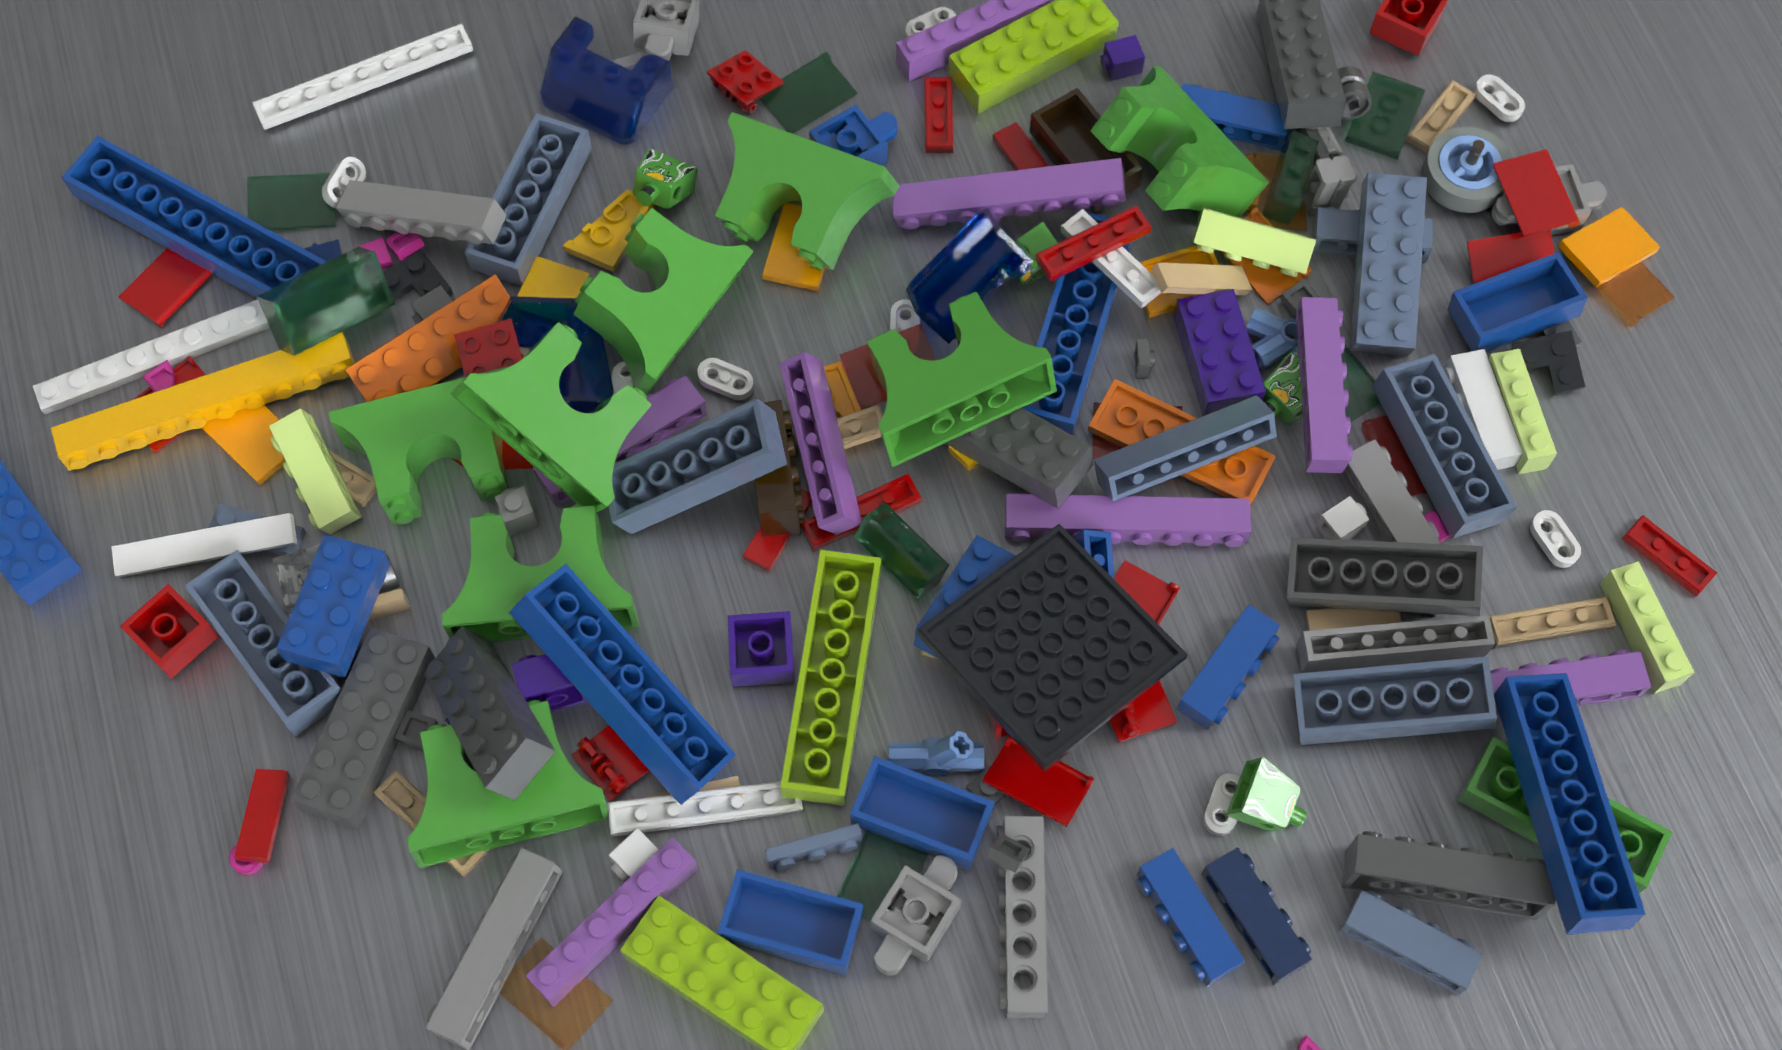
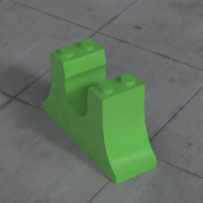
M1154 66L1139 86L1123 87L1090 130L1109 151L1119 153L1130 151L1148 160L1159 171L1145 191L1163 211L1174 209L1201 211L1203 207L1240 218L1269 183L1161 66Z
M731 112L727 123L732 131L735 144L734 167L730 182L715 217L723 223L722 228L732 232L731 236L746 243L748 239L759 242L769 229L772 216L780 206L791 201H802V212L799 220L794 225L791 245L799 252L798 256L807 261L806 264L819 271H822L823 267L833 270L844 244L857 222L873 206L895 196L900 185L885 166Z
M653 208L645 216L640 213L630 227L632 229L625 237L628 243L624 253L636 267L644 270L651 276L656 290L646 293L634 291L627 287L619 278L600 271L595 279L589 276L579 290L581 292L574 301L578 305L573 314L603 336L617 350L629 369L633 387L639 388L646 395L731 286L754 252L745 244L722 246L700 240L681 230Z
M977 292L962 296L949 304L958 348L951 355L943 359L930 361L916 357L909 350L907 341L895 329L881 333L867 341L876 376L887 394L886 409L878 424L887 459L891 466L899 465L1057 392L1052 358L1048 350L1025 344L1005 332L992 318Z
M558 322L542 336L522 360L497 372L487 374L471 373L455 388L451 395L577 504L594 505L596 512H599L608 507L615 498L612 476L618 451L628 433L652 404L646 400L647 396L642 390L637 387H631L628 384L599 404L594 413H581L568 406L561 396L559 379L563 369L574 361L582 342L577 339L578 336L572 328L567 325H561Z
M504 367V368H500V369H496V370H492V371H488V372H484V373H480V374L493 373V372H497V371L506 369V368H508V367ZM466 377L329 411L330 422L344 447L357 452L371 464L379 502L392 524H407L415 518L422 517L423 497L419 491V479L423 470L429 464L439 459L451 458L462 462L481 502L485 500L496 501L495 496L500 495L509 488L502 457L503 439L451 395Z
M581 503L575 504L571 508H563L559 526L562 534L561 547L550 561L538 566H526L516 562L517 554L502 515L484 513L479 515V517L470 518L471 561L468 576L458 598L442 613V626L449 639L456 634L461 626L489 639L491 643L532 639L509 612L528 592L565 564L570 567L624 629L639 628V617L632 594L621 588L605 568L602 528L595 506Z
M534 700L527 703L554 747L555 753L516 800H512L484 787L477 772L469 767L470 763L465 750L451 725L437 724L429 727L427 731L420 732L427 767L428 792L421 819L414 831L407 837L409 851L419 869L474 855L482 851L486 852L609 820L603 789L582 778L564 756L558 743L548 701Z

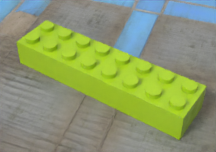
M820 550L780 786L782 798H796L802 801L845 806L882 571L880 557Z

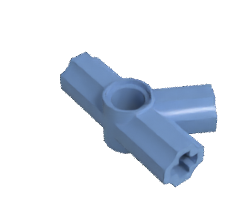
M1255 308L1246 329L1247 333L1261 338L1260 341L1251 346L1258 367L1264 370L1290 352L1293 354L1298 352L1296 318L1285 320ZM1286 335H1293L1296 339L1288 338Z
M956 731L943 738L925 739L922 743H888V761L915 772H922L926 776H945L951 772L984 771V742H973L967 737L965 732Z

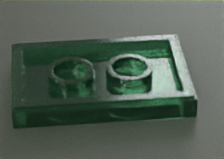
M1373 71L1367 84L1372 99L1371 107L1366 114L1353 119L1345 142L1398 160L1425 89Z

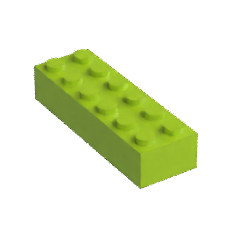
M1055 0L949 55L948 75L952 77V81L976 113L980 114L1103 49L1106 42L1116 40L1119 22L1102 0Z
M659 895L620 949L626 960L760 1050H799L824 1012L821 1002Z

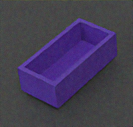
M1234 289L1177 299L1173 318L1202 416L1256 395L1263 400L1266 391Z

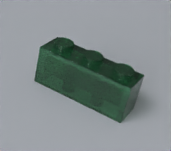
M1292 131L1279 154L1262 212L1265 217L1288 226L1301 207L1319 144L1318 140Z
M885 502L864 517L855 535V538L874 557L881 558V564L918 600L939 585L950 565Z

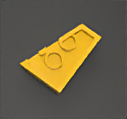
M627 189L603 210V214L592 224H586L581 229L582 232L572 241L569 239L563 244L564 252L615 273L625 256L624 250L628 243L625 237L632 229L630 228L632 223L640 213L645 216L653 208L654 204L642 206L637 201L633 191Z

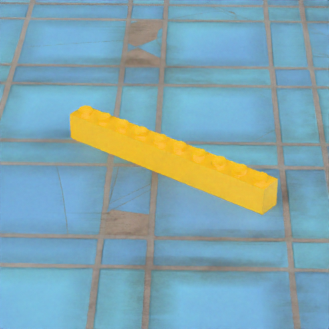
M338 330L51 427L57 456L69 471L82 469L91 463L114 458L118 454L132 449H141L147 444L173 438L177 434L191 429L202 428L206 425V421L215 418L229 419L235 415V411L244 408L258 409L264 404L279 399H287L302 391L313 390L323 384L346 379L349 376L344 369L355 363L349 344L342 330Z

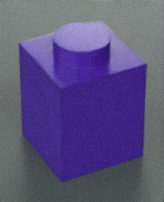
M1136 35L1104 44L1100 63L1102 70L1108 72L1111 81L1143 72L1145 55Z

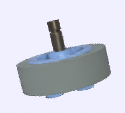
M1468 126L1449 129L1433 141L1424 160L1422 177H1427L1426 190L1436 202L1450 210L1462 213L1484 211L1495 205L1497 199L1504 194L1492 164L1511 159L1512 156L1507 146L1497 136L1484 129Z

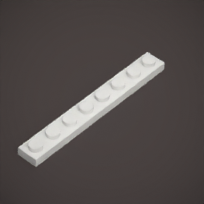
M459 24L252 103L264 130L474 50L463 25Z
M257 299L33 385V389L41 411L47 415L140 379L166 360L169 361L171 366L183 362L188 356H191V358L197 357L271 327L260 300Z

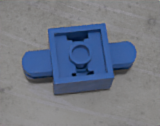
M856 104L809 130V140L883 166L888 163L887 143L897 137L898 124L896 117L888 112L868 120Z

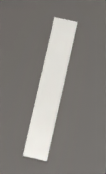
M286 513L111 546L114 574L120 578L226 558L236 550L243 555L297 544L294 515Z
M781 781L698 791L682 805L672 795L608 802L607 804L611 837L632 834L637 828L644 833L803 812L802 800L782 798ZM741 793H742L743 798H742L741 796H738V795L735 796L734 794H741Z

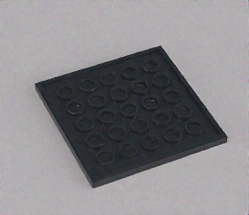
M1060 524L917 630V635L1043 772L1048 770L1182 663L1188 655Z

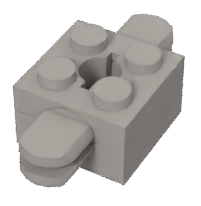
M640 0L633 20L634 48L645 50L646 62L655 66H661L668 63L671 54L689 56L699 23V0Z
M1574 164L1556 166V170L1580 223L1572 228L1565 225L1551 229V235L1581 230L1590 216L1591 210L1599 209L1607 195L1605 186L1599 181L1580 183ZM1499 197L1492 210L1494 221L1499 225L1517 223L1507 197Z
M934 857L922 875L905 865L871 919V930L883 936L874 952V964L881 973L886 975L899 973L911 954L927 963L958 913L962 899L949 892L957 879V866L950 857Z

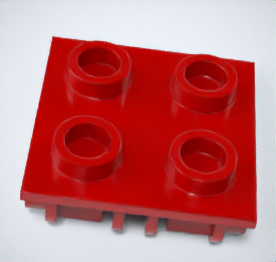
M746 50L706 72L711 77L710 80L715 88L722 91L726 97H730L732 102L737 101L736 104L744 112L748 111L749 113L754 112L757 108L756 99L784 84L783 80Z
M512 319L454 334L465 377L471 373L480 374L510 367L523 359Z
M1160 680L1109 720L1118 743L1177 723Z
M610 725L590 740L587 737L582 738L577 743L579 749L571 754L596 786L603 789L604 795L610 802L650 771Z

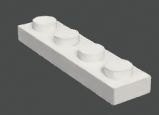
M1082 209L1061 225L1060 232L1067 238H1070L1098 223ZM1123 246L1092 261L1141 309L1161 293L1155 277Z

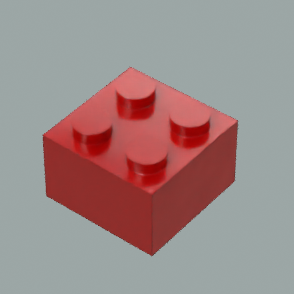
M1384 0L1375 14L1369 33L1419 57L1440 22L1449 0Z
M169 584L119 626L171 679L219 637L210 624Z

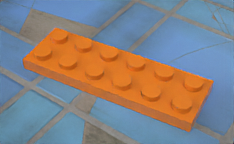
M494 274L344 370L366 402L432 386L462 367L454 334L507 319H512L516 332L527 325V322L496 274Z
M1114 379L1088 425L1087 431L1124 448L1198 418ZM1252 446L1180 476L1225 498L1250 499L1251 507L1276 456L1259 447Z

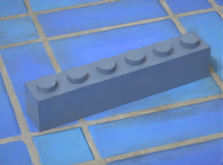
M1256 395L1094 459L1098 484L1114 502L1275 438L1277 434L1274 412Z

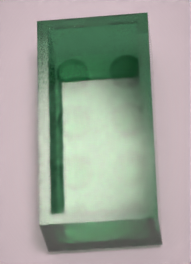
M359 246L257 296L279 350L294 356L395 305L376 252Z

